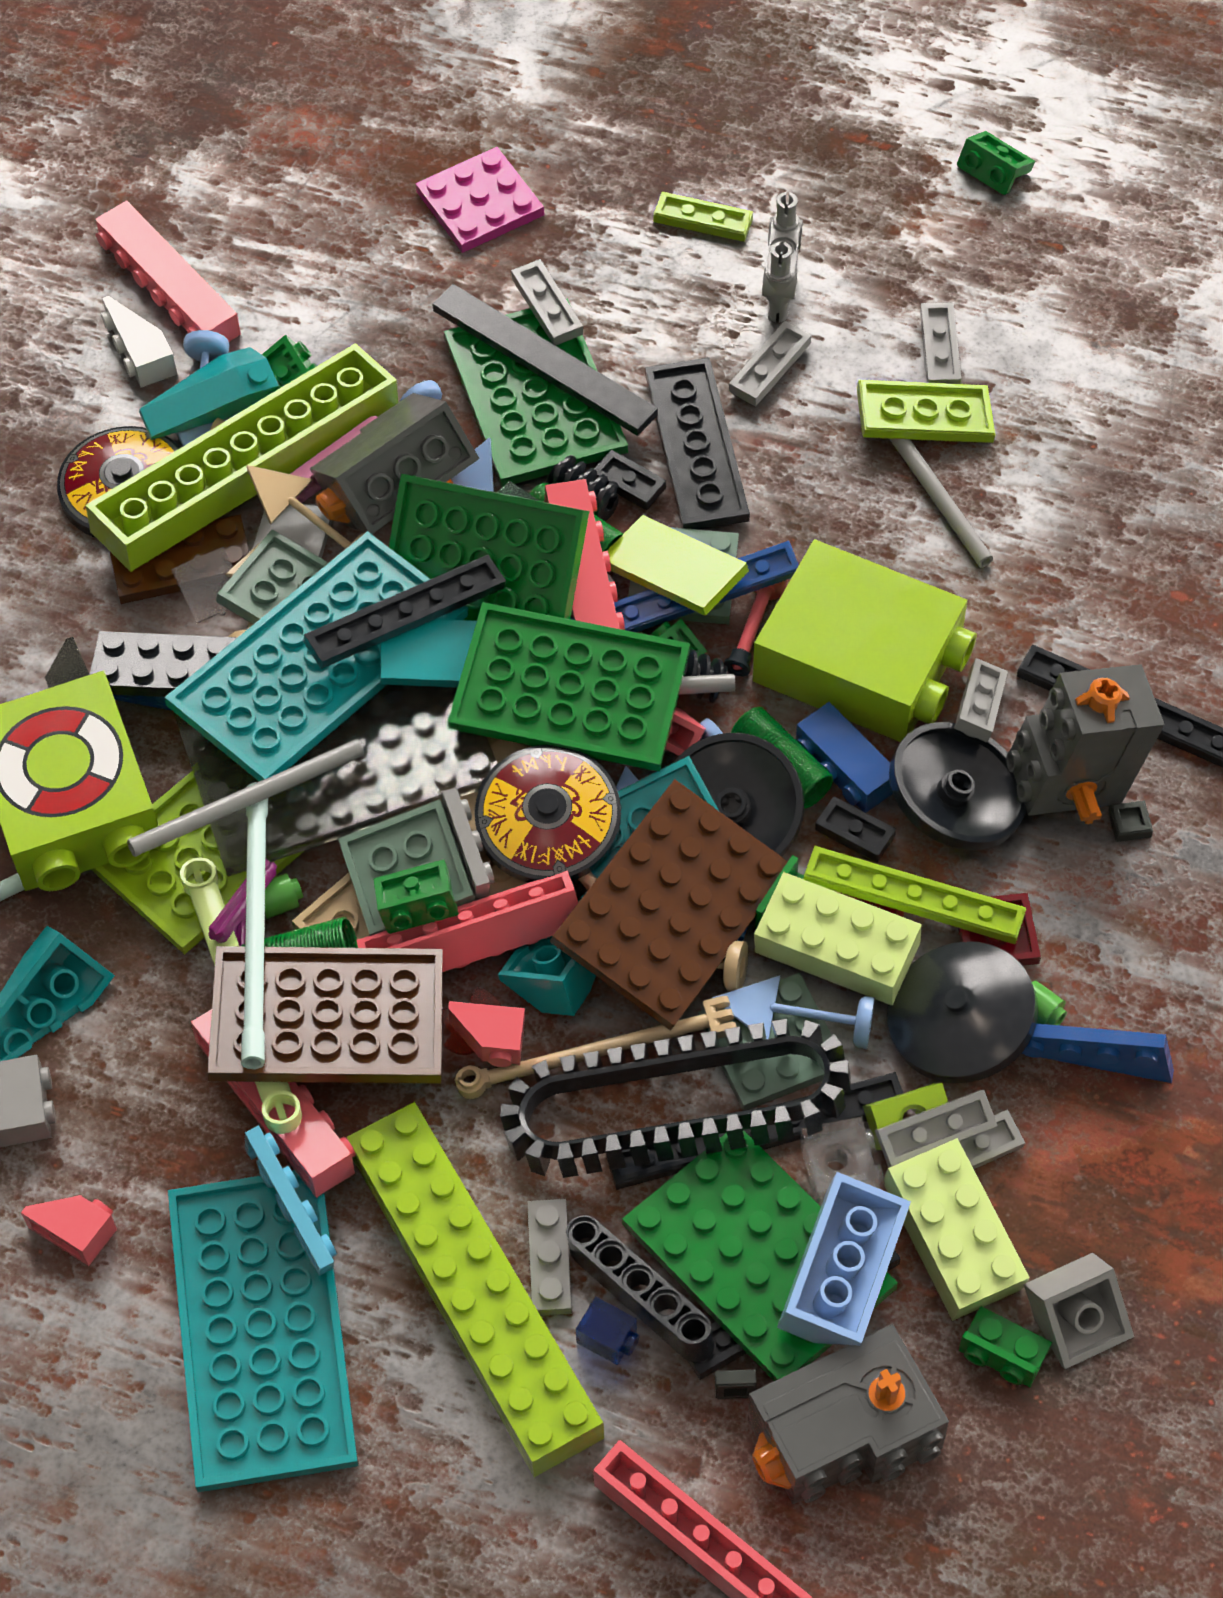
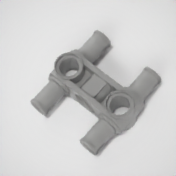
M786 192L777 196V213L770 217L767 263L763 276L762 296H765L769 301L768 317L773 322H776V313H779V322H783L788 318V303L792 298L795 299L798 252L801 247L803 220L796 214L797 197L795 194L789 193V202H786Z

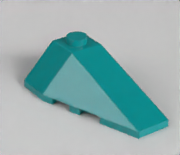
M248 347L218 356L141 407L139 413L151 440L213 423L217 418L222 420L231 418L278 390L279 385L267 358L253 348Z
M583 894V895L578 899V902L582 899V897H583L585 894ZM552 936L541 939L529 947L523 945L515 950L499 972V980L542 1013L574 1016L590 993L596 976L550 942Z
M49 926L44 928L23 955L0 992V1061L18 1058L31 1049L32 1044L46 1034L55 1032L63 1026L62 1023L76 1013L88 1009L115 976L60 932Z

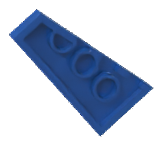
M1036 1024L1033 1036L1022 1054L1029 1057H1042L1172 1083L1174 1068L1166 1034Z

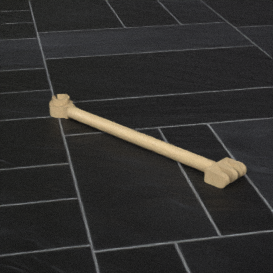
M720 996L704 1000L705 1014L678 1020L671 1031L665 1026L659 1025L521 1061L520 1065L511 1064L508 1067H498L490 1070L469 1065L458 1071L455 1082L461 1096L467 1099H474L481 1096L487 1088H491L492 1084L534 1074L532 1066L544 1060H547L550 1070L562 1066L559 1057L575 1055L577 1062L585 1060L583 1053L599 1051L600 1056L607 1055L606 1049L622 1047L623 1050L630 1049V1045L650 1044L653 1041L669 1039L710 1028V1032L716 1031L719 1039L726 1037L724 1029L734 1028L737 1025L735 1022H730L734 1019L732 1010L724 1009L730 1006L728 996ZM467 1076H476L473 1082H464V1078Z

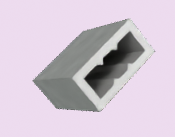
M37 1054L0 1061V1148L52 1138L50 1124L56 1123V1113L53 1101H47L46 1090L52 1089V1079L49 1067H42Z

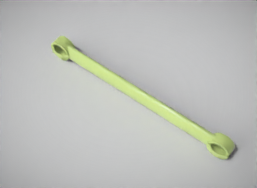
M198 857L187 861L182 866L180 878L183 889L191 897L215 966L216 946H239L234 931L224 943L211 940L208 936L209 926L225 907L218 887L219 881L216 866L209 859ZM201 871L211 873V877L205 882L203 881ZM191 874H194L197 884L187 881ZM255 1082L262 1101V1115L267 1128L279 1134L295 1130L301 1123L302 1110L300 1101L291 1092L288 1082ZM283 1104H288L295 1108L294 1114L291 1117L287 1118ZM274 1107H276L279 1120H274L269 1116V1112Z

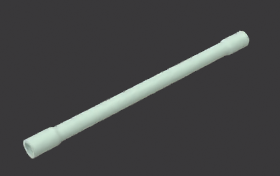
M268 798L246 807L248 825L245 988L241 1064L247 1069H259L265 1064L263 1004L265 857Z

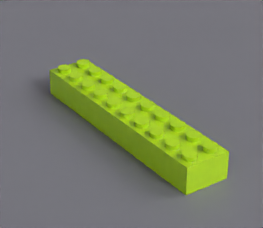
M355 343L86 504L90 532L132 572L257 495L246 468L247 465L290 474L369 417H379L398 403L397 380Z
M413 1102L347 1136L356 1154L352 1158L533 1477L542 1474L603 1440L604 1423L416 1103Z

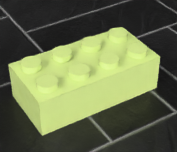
M783 872L754 933L755 953L893 1005L920 945L922 924Z
M958 1138L888 1168L882 1182L888 1193L911 1201L903 1224L952 1321L978 1310L980 1306L985 1307L1023 1289L1024 1284L1027 1283L1030 1277Z

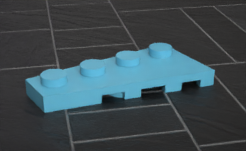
M259 1125L245 1132V1150L251 1160L258 1157L256 1164L261 1178L267 1188H275L277 1193L274 1196L278 1207L288 1222L293 1221L296 1226L293 1228L295 1236L318 1275L320 1276L333 1269L334 1260L332 1257L337 1255L336 1250L327 1234L320 1236L313 1223L318 1221L309 1201L301 1202L294 1189L299 1187V1184L289 1166L282 1168L275 1156L280 1153V1150L272 1134L269 1132L264 1135Z

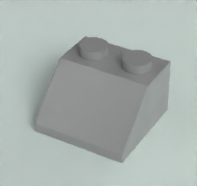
M1090 1253L1024 1284L1034 1319L1045 1338L1052 1342L1051 1349L1064 1369L1134 1337L1114 1268L1094 1253Z

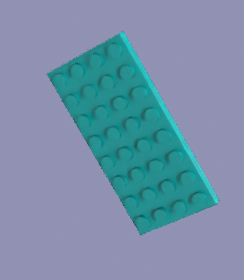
M367 531L165 696L166 706L259 782L283 772L295 764L387 685L380 684V643L321 669L303 642L304 634L430 580V578ZM461 607L436 619L463 620L468 616V607Z
M293 1170L292 1172L299 1184V1187L294 1189L301 1202L308 1200L318 1219L313 1224L319 1235L327 1234L331 1240L325 1193L316 1198L298 1173ZM261 1176L168 1190L197 1492L359 1466L334 1266L328 1272L320 1276L318 1275L295 1236L293 1228L296 1226L293 1221L288 1222L278 1207L274 1196L277 1193L275 1188H267Z

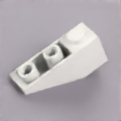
M111 297L102 298L105 312L101 313L103 323L107 331L113 330L115 333L112 339L118 354L124 353L126 356L123 362L129 377L135 376L142 388L178 375L173 353L162 331Z

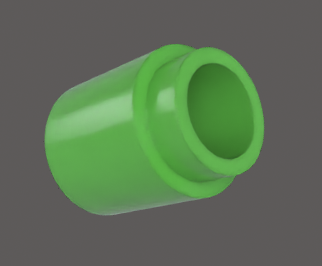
M285 873L274 877L266 887V919L299 907L298 900L304 897L296 877L290 879L288 874Z
M1037 980L1033 981L1032 984L1038 1000L1036 1024L1060 1025L1067 1015V1011L1064 1010L1066 1001Z

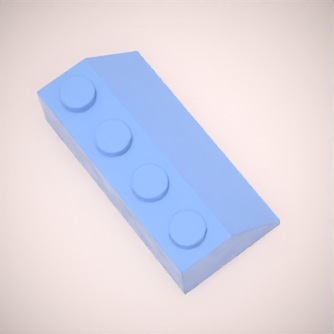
M836 1172L827 1189L777 1328L813 1343L860 1346L911 1201Z

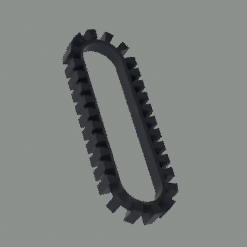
M787 1019L771 1021L775 1038H766L764 1023L748 1025L751 1042L743 1043L740 1027L724 1029L728 1045L720 1047L716 1031L701 1033L704 1050L696 1051L693 1035L677 1037L681 1054L673 1055L669 1039L653 1041L657 1058L654 1059L649 1058L646 1043L630 1045L634 1062L626 1063L622 1047L606 1049L611 1066L603 1067L599 1051L583 1053L587 1070L580 1071L576 1056L570 1055L559 1057L564 1074L551 1076L547 1060H544L532 1066L537 1082L533 1087L530 1088L518 1077L511 1083L508 1091L513 1105L501 1104L500 1118L510 1151L516 1160L519 1161L526 1155L531 1172L542 1176L546 1175L550 1159L558 1160L563 1178L579 1176L574 1158L580 1157L583 1159L587 1174L602 1172L598 1154L603 1153L607 1155L611 1170L626 1168L622 1150L627 1149L631 1151L635 1166L650 1164L646 1146L651 1145L655 1146L659 1162L674 1160L670 1142L675 1141L679 1142L683 1158L697 1156L698 1151L695 1138L703 1137L707 1154L721 1152L722 1146L719 1134L727 1133L731 1150L745 1148L746 1142L743 1130L751 1129L755 1146L771 1143L767 1128L769 1125L776 1126L778 1141L780 1142L795 1139L791 1123L793 1121L804 1119L808 1137L823 1131L819 1111L822 1108L836 1119L839 1118L846 1108L843 1091L851 1092V1075L848 1059L845 1060L843 1045L834 1034L823 1043L820 1024L805 1020L801 1037L790 1036ZM790 1054L811 1058L824 1070V1078L818 1089L809 1097L798 1102L562 1142L541 1139L529 1129V1121L536 1107L545 1099L560 1093Z

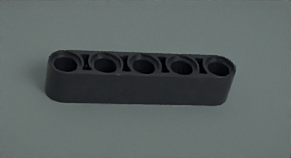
M582 1215L575 1217L569 1222L566 1228V1235L571 1257L576 1263L684 1359L697 1363L711 1356L714 1350L711 1323L706 1315L595 1218ZM583 1238H592V1240L586 1243L578 1242ZM612 1261L620 1262L619 1264L613 1267L605 1266L607 1263ZM638 1285L647 1286L641 1291L632 1290V1288ZM667 1309L675 1311L671 1315L667 1316L659 1314L663 1310ZM692 1334L703 1335L699 1340L687 1339Z

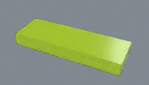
M667 192L661 193L653 214V222L743 242H745L753 220V211Z

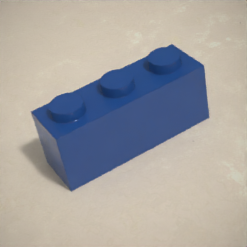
M830 702L797 724L796 740L833 775V782L842 790L843 796L851 805H857L863 812L867 813L893 794L889 781L890 762Z

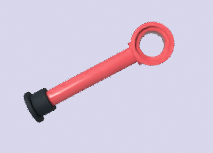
M788 580L755 591L757 595L738 646L732 650L730 657L725 659L723 663L724 666H727L729 673L741 677L749 675L751 671L749 663L752 658L750 651L769 600L781 597L787 587Z

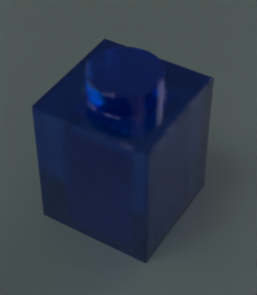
M596 1296L576 1327L577 1344L616 1365L619 1364L624 1354L630 1356L633 1353L640 1338V1335L637 1334V1318Z

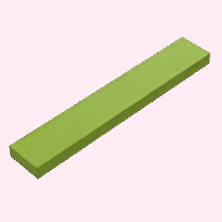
M814 846L803 878L806 881L842 894L1012 944H1016L1026 912V907L818 846Z

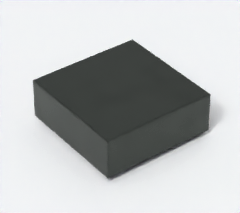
M1145 800L1109 806L1108 813L1116 842L1152 837L1153 828Z
M755 1369L715 1371V1398H749V1393L756 1390Z

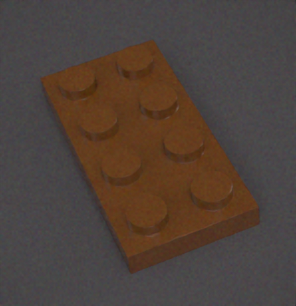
M240 514L214 520L132 572L110 552L120 603L125 604L227 582L231 577L226 576V573L249 553V547Z

